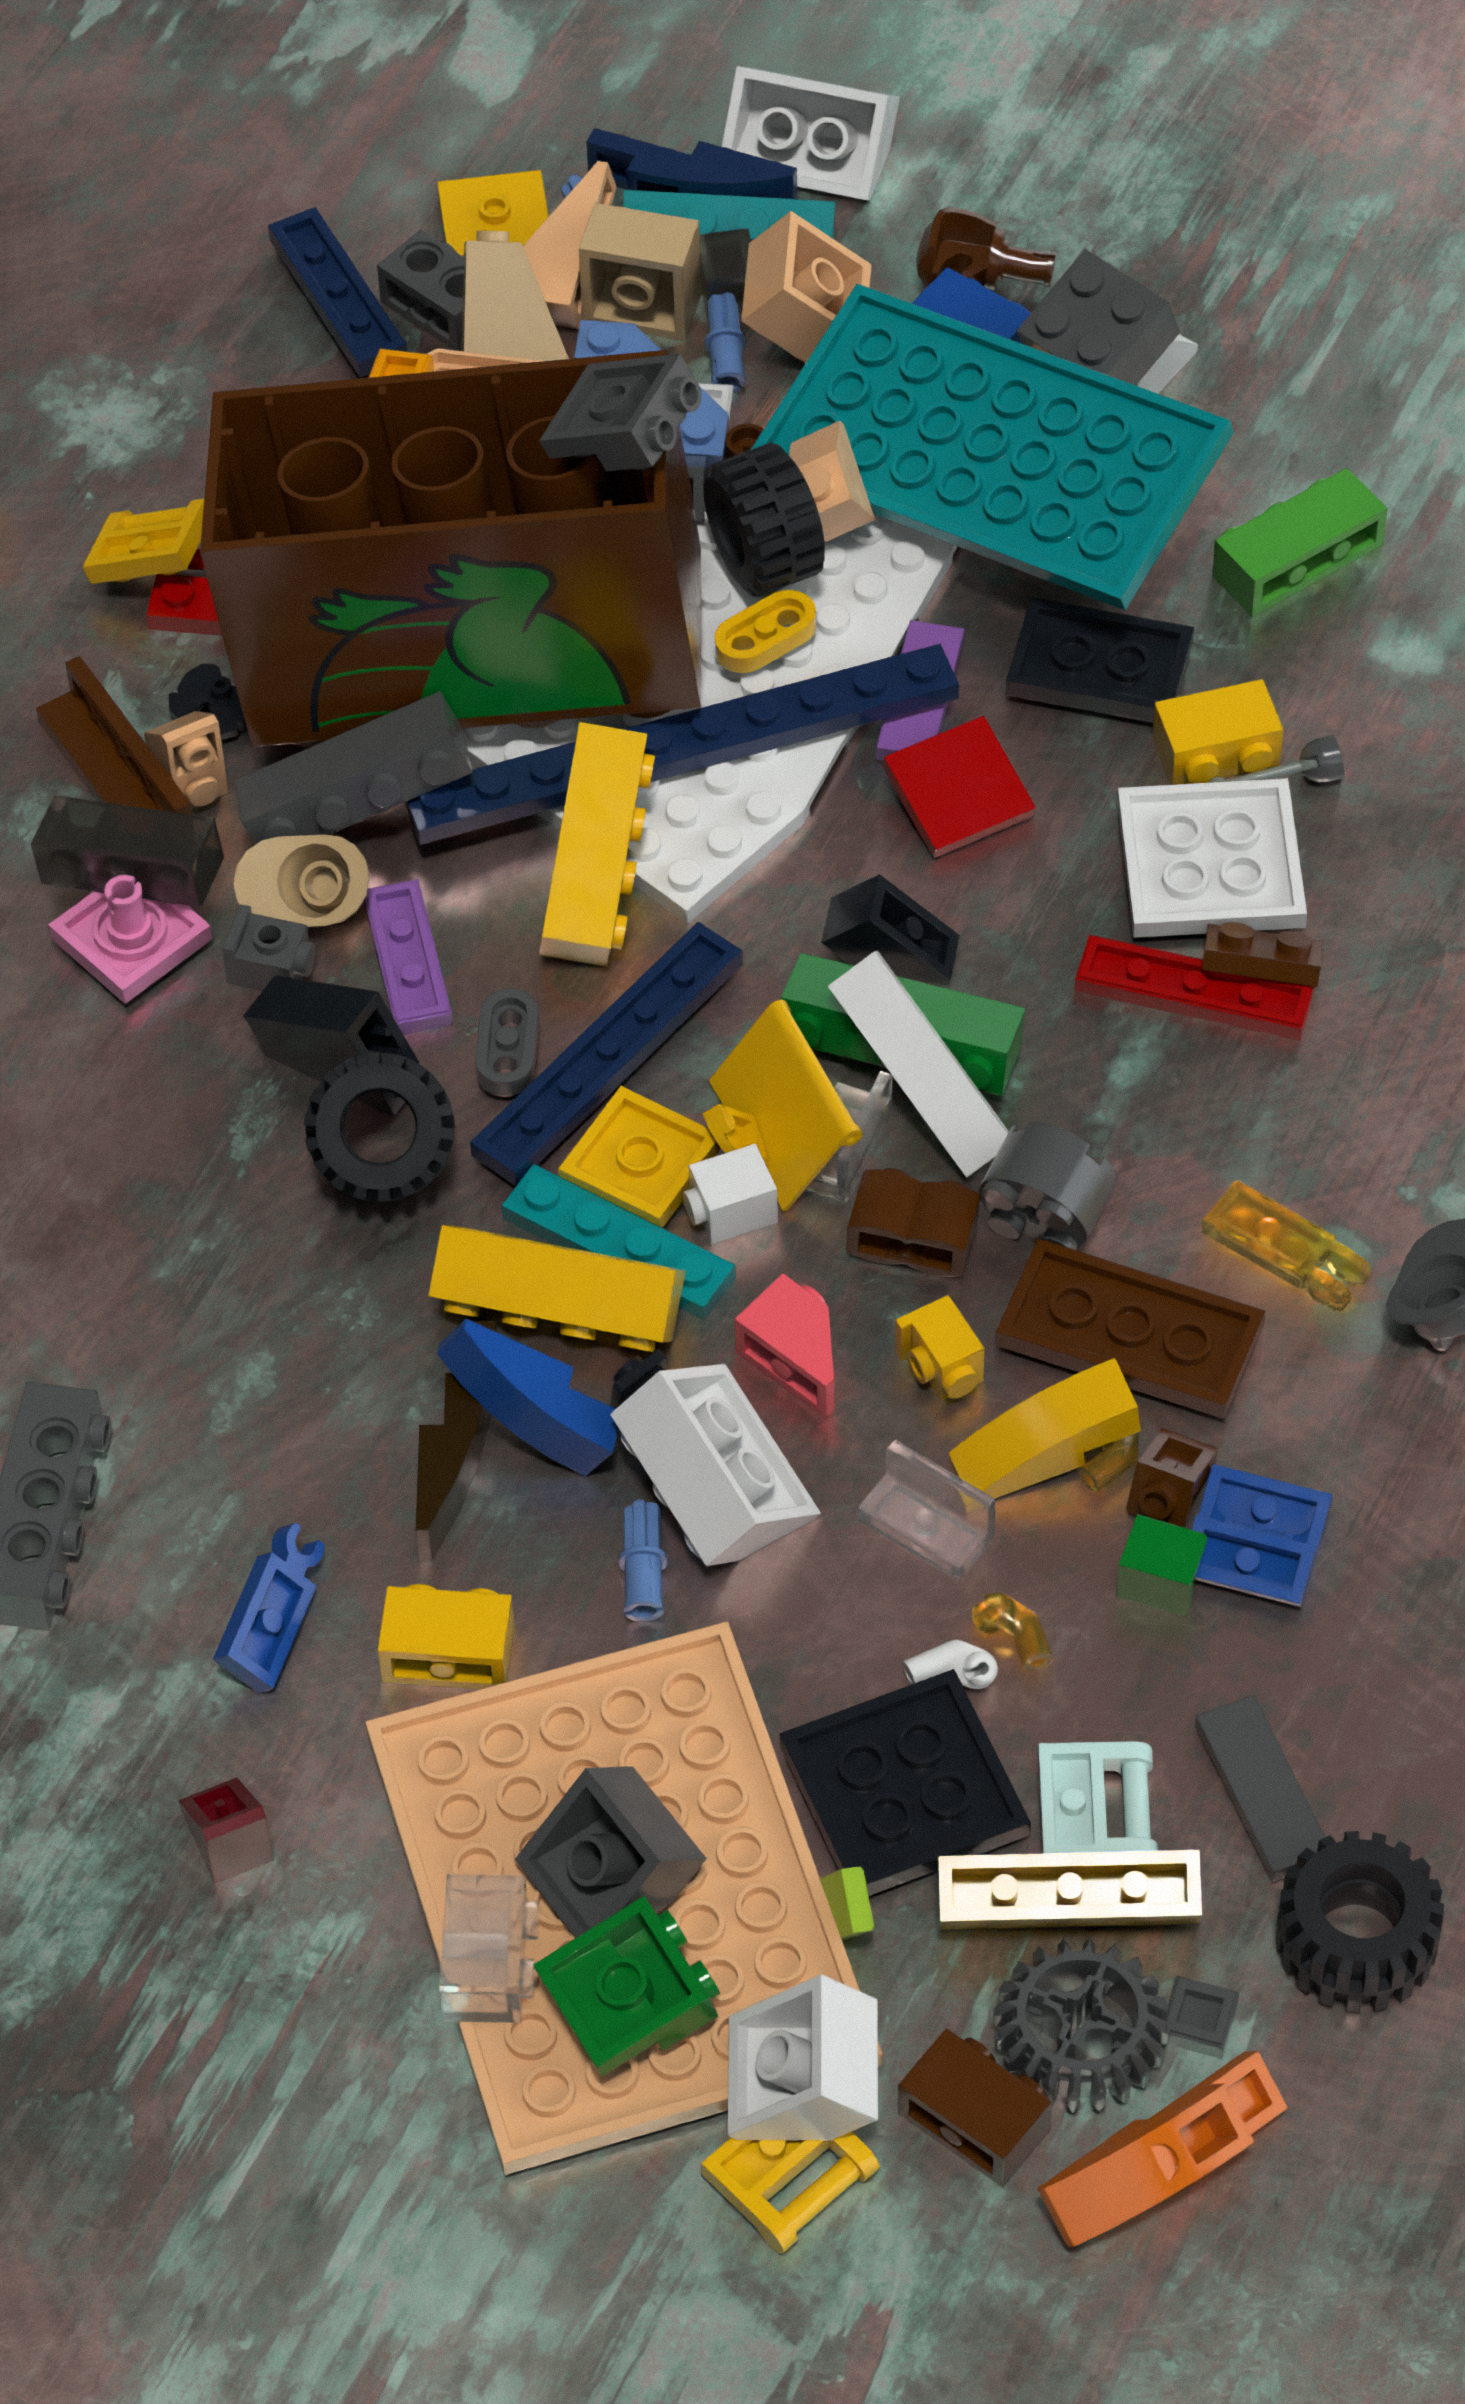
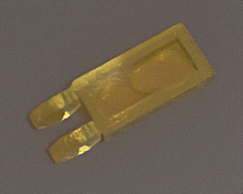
M1235 1181L1202 1220L1201 1233L1298 1289L1302 1290L1305 1288L1313 1300L1326 1305L1334 1311L1338 1310L1340 1312L1344 1310L1351 1302L1352 1297L1350 1295L1352 1293L1349 1292V1288L1344 1283H1341L1339 1279H1334L1332 1275L1320 1269L1324 1262L1334 1275L1343 1280L1346 1279L1348 1283H1353L1354 1285H1364L1373 1273L1369 1262L1359 1254H1355L1350 1248L1337 1242L1335 1235L1240 1181Z

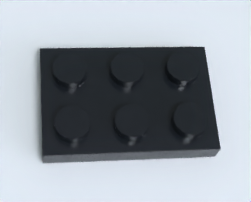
M1031 597L1006 679V695L1154 722L1155 702L1176 698L1179 695L1193 644L1194 627Z

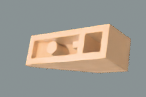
M597 161L523 246L555 326L579 329L580 320L582 319L578 248L595 203L612 205L617 187L608 162Z

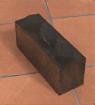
M54 795L30 844L41 884L105 893V886L110 879L119 875H130L135 877V884L138 881L141 883L142 899L202 907L224 860L215 818Z

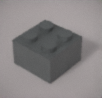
M1087 249L1083 250L1016 330L1024 345L1133 385H1137L1180 333L1168 301Z

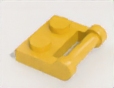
M204 498L191 500L187 507L135 515L129 510L110 513L82 566L90 583L96 584L110 581L121 583L137 577L157 574L174 575L187 570L201 542Z
M852 2131L833 2140H736L730 2138L701 2163L702 2175L757 2228L764 2241L779 2254H783L797 2242L798 2237L796 2233L856 2180L865 2182L880 2168L879 2162L872 2151ZM830 2148L840 2160L778 2212L768 2200L825 2150Z

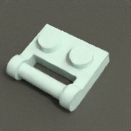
M1136 1741L1039 1743L1038 1766L1042 1854L1158 1851L1157 1842L1151 1839L1147 1775L1153 1769V1752L1150 1745ZM1104 1771H1117L1122 1775L1125 1837L1107 1838Z

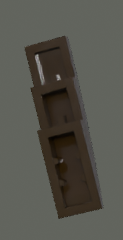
M473 1321L497 1332L496 1321ZM446 1373L444 1424L419 1425L415 1526L419 1562L433 1561L458 1517L481 1461L492 1417L452 1373Z

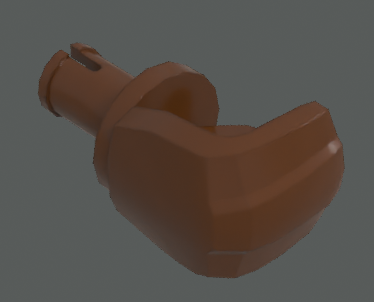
M946 207L938 211L933 221L925 229L917 251L916 267L924 289L947 267L967 278L978 281L983 287L993 292L996 291L998 282H1003V278L1044 284L1050 287L1056 252L1049 253L1009 246L1010 240H1006V229L998 228L997 222L969 210Z

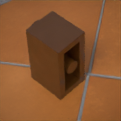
M947 2028L898 2084V2114L1002 2188L1051 2131L1052 2101L1049 2100L1045 2090L1036 2081L1023 2074H1019L1017 2077L996 2063L992 2053L983 2044L972 2038H965L963 2040Z

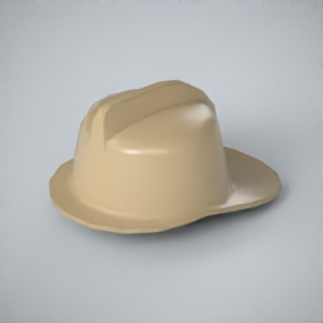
M325 834L279 836L262 840L245 852L236 866L233 886L239 905L251 906L253 914L306 924L307 927H321L344 922L358 911L367 896L370 876L367 861L358 847L343 837Z

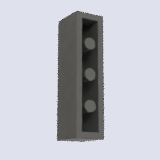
M439 691L236 779L235 786L241 822L256 845L262 840L279 836L332 834L471 774L473 771L464 730L442 692Z

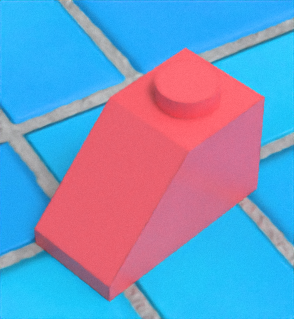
M782 1273L735 1318L736 1353L827 1419L835 1411L829 1307L814 1288L808 1285L800 1286Z

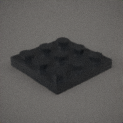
M955 1669L779 1733L782 1752L838 1869L861 1866L862 1870H864L868 1896L939 1870L938 1856L979 1855L1031 1835V1822Z

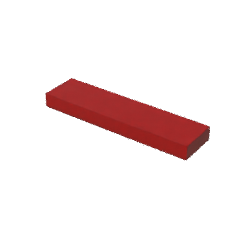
M1089 934L1075 977L1074 991L1301 1041L1313 1001L1315 987L1202 970L1203 959Z

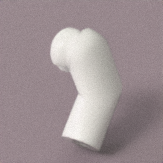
M960 1640L948 1641L902 1662L903 1672L909 1685L955 1669L963 1686L972 1689H982L994 1681L998 1672L997 1662L990 1653Z

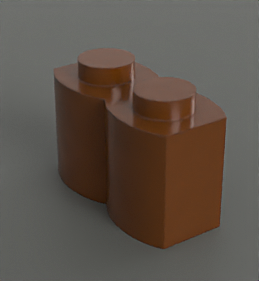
M894 1168L864 1170L847 1226L846 1251L868 1261L882 1264H906L916 1270L932 1275L945 1277L963 1276L979 1219L980 1194L955 1181L922 1183L910 1177L907 1173Z

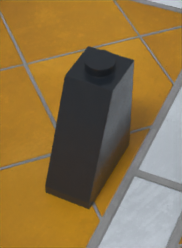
M275 975L243 1015L269 1058L319 1082L323 1080L322 1077L330 1069H334L343 1063L342 1061L353 1056L356 1057L371 1052L394 1053L419 1063L378 991ZM381 1091L366 1094L358 1099V1101L389 1115H396L405 1103L400 1097Z

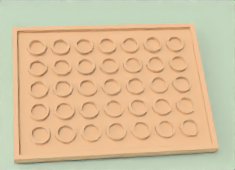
M728 1621L365 1721L370 1746L504 2175L728 2111L730 2015L820 1974L860 1991ZM633 1766L707 1858L674 1901L656 1914L659 1915L665 1910H669L688 1941L687 1944L679 1948L680 1952L689 1966L701 1960L721 1994L711 1999L718 2014L717 2018L662 2051L658 2043H655L601 2077L533 1966L536 1962L575 1939V1936L518 1865L515 1858L585 1768ZM878 2043V2067H879V2066H882L883 2054H882L880 2045H879V2043Z

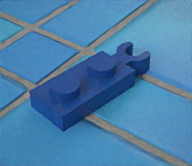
M296 1522L282 1526L275 1532L272 1539V1552L257 1556L213 1657L215 1662L257 1693L274 1688L317 1587L316 1584L304 1575L307 1568L315 1566L321 1560L324 1553V1543L317 1540L304 1544L301 1552H299L296 1547V1537L300 1532L301 1526Z

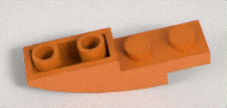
M1244 2051L1151 2118L1133 2120L1037 2189L1067 2247H1075L1137 2216L1219 2167L1255 2141L1251 2134L1288 2109L1259 2051Z

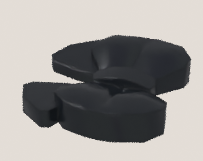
M214 663L200 664L188 671L177 687L178 693L171 692L169 694V712L175 719L195 711L198 712L207 706L212 711L211 714H214L219 722L221 740L238 736L240 731L247 729L236 686L231 684L229 678L221 675L220 668Z

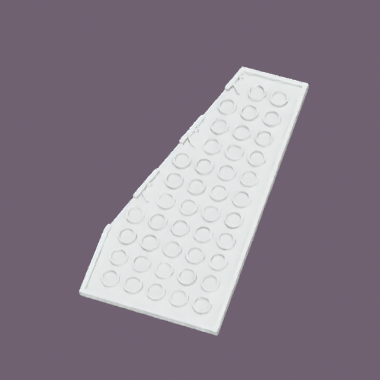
M705 513V521H697L701 544V708L895 656L905 640L910 620L919 621L951 566L952 556L958 546L874 514L875 520L825 542V561L822 572L765 595L754 597L745 591L727 568L718 550L707 514ZM781 590L800 591L813 600L816 607V630L814 635L804 644L750 673L729 671L717 661L715 655V632L718 626L725 620L772 593ZM786 624V625H783V626L789 627V626H791L792 624ZM698 708L671 710L654 718H636L623 714L558 720L551 725L541 728H525L516 724L464 728L463 730L471 766L476 769L576 742L579 722L624 729ZM859 726L650 783L649 789L638 787L635 807L646 808L641 841H629L626 860L637 862L633 885L686 924L690 923L805 823L810 814V805L843 747H848ZM564 806L536 813L558 830L561 829Z

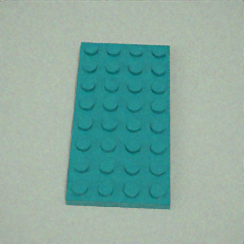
M856 284L751 449L773 442L781 446L789 455L792 442L841 421L845 426L873 514L1125 611L1234 434V429L1229 419Z

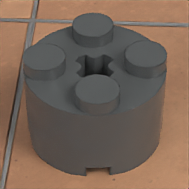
M1028 1122L1024 1131H1018L1017 1124L1010 1128L978 1189V1194H980L982 1204L990 1213L987 1224L997 1234L1008 1239H1017L1023 1233L1035 1239L1039 1238L1077 1250L1085 1245L1117 1184L1116 1171L1105 1157H1103L1100 1165H1098L1086 1155L1090 1144L1075 1134L1050 1124Z

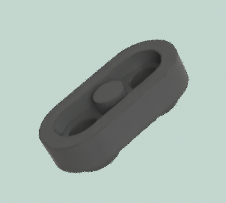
M515 988L498 990L490 994L481 1006L475 1055L476 1075L481 1087L493 1095L513 1096L519 1094L534 1079L540 1027L539 1010L535 999L523 990ZM508 1023L518 1024V1026L516 1027L504 1025ZM503 1070H510V1071H512V1072H509V1073H499L500 1071H503Z

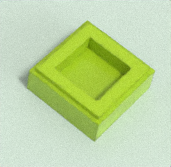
M861 1866L840 1869L820 1878L842 1942L873 1931L872 1911L864 1870H862Z

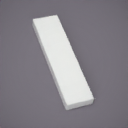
M874 951L828 985V987L966 1178L970 1177L995 1158L1009 1131L878 951Z

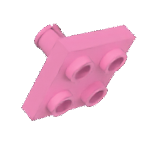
M136 860L48 924L50 938L124 1004L213 939L211 925Z

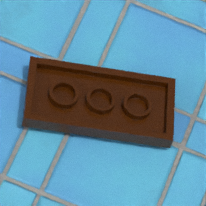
M1038 1238L996 1330L995 1345L1077 1372L1115 1358L1130 1389L1225 1419L1264 1326L1266 1310Z

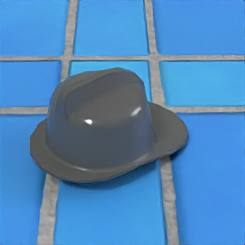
M1464 1218L1446 1221L1430 1229L1414 1243L1405 1258L1395 1285L1386 1301L1387 1311L1391 1318L1399 1323L1408 1324L1415 1333L1429 1340L1438 1351L1448 1350L1454 1338L1465 1333Z

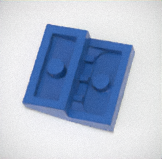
M1212 1464L1199 1514L1195 1515L1191 1529L1204 1533L1207 1536V1546L1194 1580L1301 1607L1333 1501L1332 1494Z

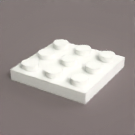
M1288 778L1118 788L1117 805L1133 938L1206 934L1208 924L1222 925L1228 922L1248 925L1254 931L1306 928L1307 909Z

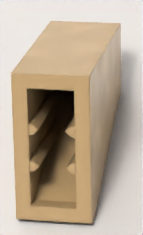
M476 231V241L464 242L461 351L541 361L569 359L521 242H509V232Z

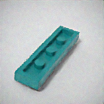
M624 190L623 207L699 220L700 249L748 252L751 241L790 211L834 239L835 201Z
M535 1164L531 1166L501 1205L502 1218L553 1245L686 1270L679 1308L705 1321L736 1279L735 1264Z

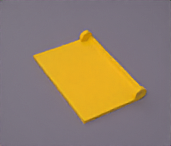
M785 1000L774 1001L764 1010L709 1079L722 1105L755 1116L770 1166L767 1169L777 1188V1202L783 1211L790 1209L841 1146H851L857 1143L863 1136L860 1127L854 1123L792 1017L790 1007Z

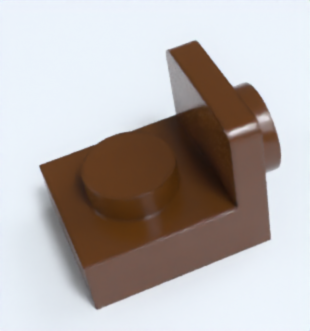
M1161 1428L1137 1461L1126 1506L1127 1511L1135 1516L1139 1514L1185 1527L1188 1523L1193 1498L1209 1476L1212 1464L1216 1462L1219 1448Z

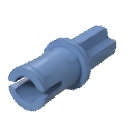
M725 292L722 295L713 294L707 301L710 333L704 339L705 349L710 354L711 384L733 385V393L741 390V386L746 385L742 353L747 347V338L744 332L740 330L739 310L735 296L730 292Z
M637 1499L624 1510L625 1550L619 1555V1567L625 1571V1616L634 1621L647 1622L660 1618L664 1613V1606H662V1570L668 1565L667 1554L661 1549V1509L659 1505L654 1502H646L644 1499Z

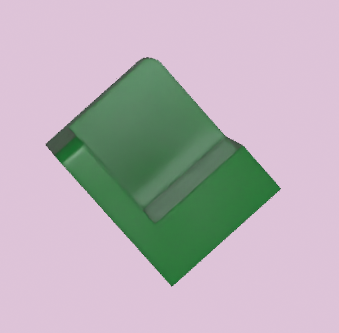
M1137 1514L1118 1565L1116 1597L1177 1615L1187 1616L1192 1605L1194 1579L1207 1546L1206 1534Z

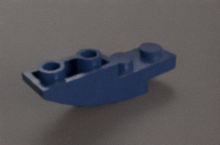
M597 128L593 129L586 141L588 172L597 161L608 162L616 187L625 190L798 199L796 167L735 151L727 147L699 141L692 155L672 148H665Z

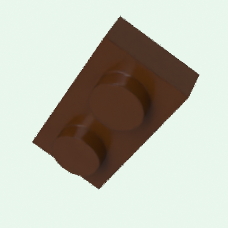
M1228 922L1222 925L1208 924L1202 970L1318 987L1323 941L1311 939L1308 935L1296 931H1284L1279 934L1254 931L1250 926L1237 922Z

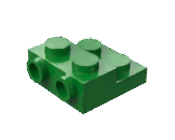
M645 1895L533 1964L540 1979L601 2077L655 2043L659 2044L662 2051L666 2050L718 2017L711 1999L721 1994L717 1985L701 1960L689 1966L679 1950L688 1941L668 1909L657 1915Z

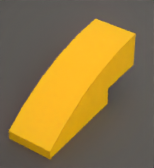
M1113 1358L1066 1378L1007 1410L948 1452L949 1459L972 1508L1084 1466V1452L1140 1432L1138 1406L1116 1359Z

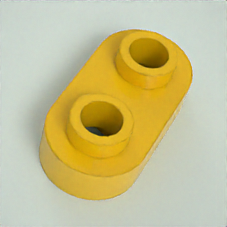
M781 590L772 593L725 620L718 626L715 632V655L717 661L729 671L750 673L804 644L814 635L816 630V607L813 600L800 591ZM786 624H792V625L789 626V627L783 626V625H786Z

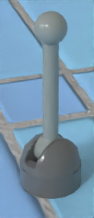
M1328 735L1308 742L1301 751L1299 761L1227 780L1223 777H1214L1208 783L1276 779L1303 772L1311 781L1328 783L1343 779L1345 773L1337 740L1334 735Z

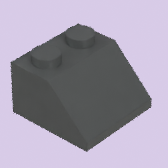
M627 1766L585 1768L517 1855L515 1861L575 1938L644 1895L655 1913H658L674 1901L707 1858L635 1768Z

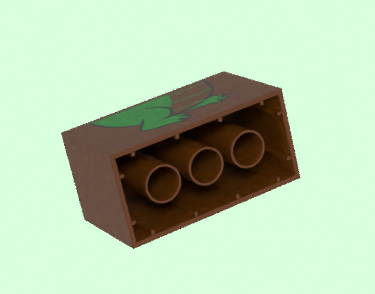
M667 350L213 392L200 553L251 746L295 744L300 747L310 748L439 691L442 692L463 729L516 724L525 728H541L551 725L558 720L623 714L636 718H654L671 710L701 708V544L680 424L676 429L677 440L675 446L669 451H663L661 458L653 467L643 470L627 469L606 472L596 454L587 457L549 458L539 442L588 364L667 355Z

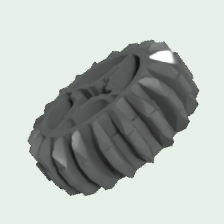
M1090 1937L1084 1942L1082 1951H1072L1071 1946L1063 1938L1057 1945V1955L1053 1957L1038 1946L1037 1950L1033 1953V1966L1018 1961L1017 1965L1013 1968V1981H1003L999 1989V2001L1001 2003H998L993 2009V2024L998 2028L994 2032V2045L997 2052L1005 2053L1003 2055V2067L1010 2073L1021 2072V2074L1032 2078L1042 2086L1052 2102L1058 2095L1066 2096L1067 2106L1072 2113L1079 2107L1080 2098H1091L1092 2105L1100 2112L1105 2107L1106 2094L1111 2093L1122 2103H1125L1126 2099L1130 2097V2084L1145 2089V2086L1150 2081L1151 2070L1149 2068H1159L1164 2060V2049L1162 2046L1169 2041L1170 2026L1164 2020L1168 2017V2003L1165 1997L1157 1996L1159 1983L1155 1975L1141 1977L1142 1963L1138 1957L1121 1964L1119 1962L1120 1950L1116 1943L1104 1955L1095 1953V1944ZM1106 1996L1114 2000L1125 2010L1133 2027L1121 2023V2016L1113 2013L1105 2006ZM1092 2010L1091 2020H1086ZM1028 2021L1041 2026L1042 2033L1056 2041V2054L1048 2050L1037 2040ZM1071 2029H1076L1071 2039ZM1089 2058H1099L1094 2060H1087Z

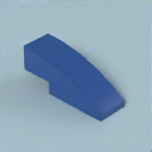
M465 1319L439 1343L437 1355L460 1384L492 1416L516 1436L552 1460L586 1476L613 1453L619 1428L610 1414L616 1408L569 1388L574 1369L573 1366L468 1319Z

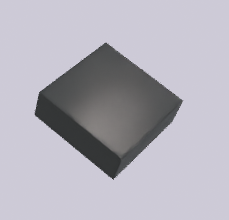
M1176 1976L1168 2003V2017L1164 2019L1170 2026L1169 2041L1165 2044L1223 2059L1237 2010L1240 1992Z

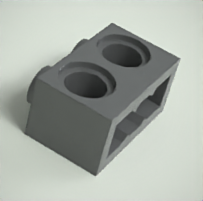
M420 229L377 264L380 302L453 350L461 351L464 257L458 254L448 243L438 241Z

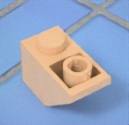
M195 711L144 732L147 746L188 799L191 809L207 805L216 798L229 793L219 722L214 714Z

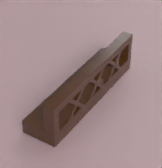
M79 655L65 662L70 691L36 708L39 724L147 870L196 846L191 805L188 799Z

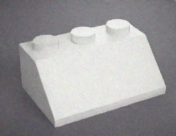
M736 66L722 147L796 167L797 187L870 201L890 150L900 97L750 67Z
M726 1364L659 1371L610 1414L621 1431V1440L624 1446L632 1455L639 1459L653 1482L652 1486L655 1495L662 1504L670 1508L685 1532L684 1536L688 1547L697 1557L703 1560L706 1566L740 1561L813 1521L821 1514Z

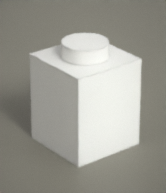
M756 1143L689 1165L690 1190L682 1193L684 1206L691 1223L694 1226L702 1224L711 1245L778 1223L777 1188Z

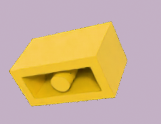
M1263 679L1155 702L1153 741L1171 785L1208 783L1214 777L1225 778L1247 772L1254 773L1281 764L1284 729Z
M411 1584L406 1587L387 1586L378 1644L382 1683L480 1690L507 1682L515 1628L512 1595L498 1594L493 1590L476 1588L464 1592L437 1590L425 1584Z

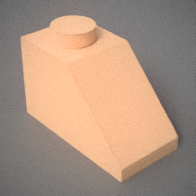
M841 421L835 422L791 443L789 456L802 472L813 495L821 519L825 542L875 520L845 426Z

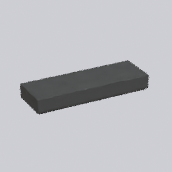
M1253 1695L1196 1715L1195 1727L1273 1883L1284 1879L1290 1866L1296 1868L1297 1856L1307 1847L1317 1853L1318 1840L1325 1838V1835L1257 1699Z

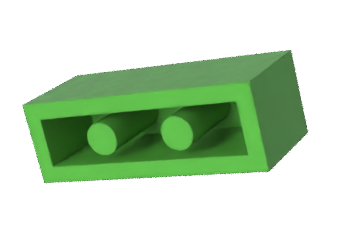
M1345 468L1329 478H1321L1315 481L1307 490L1287 501L1271 505L1263 514L1245 524L1227 529L1219 538L1215 539L1212 576L1251 617H1254L1384 545L1388 508L1348 468Z

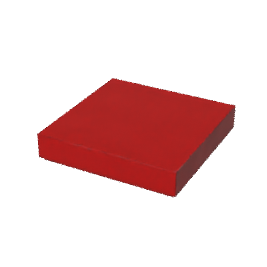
M984 715L887 755L883 759L882 767L934 859L1034 817L1036 806Z

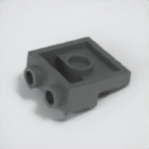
M681 354L588 364L539 442L549 458L587 457L596 454L606 472L627 469L643 470L653 467L661 458L663 451H669L675 446L677 440L676 429L686 418L687 412H694L698 409L701 402V388Z

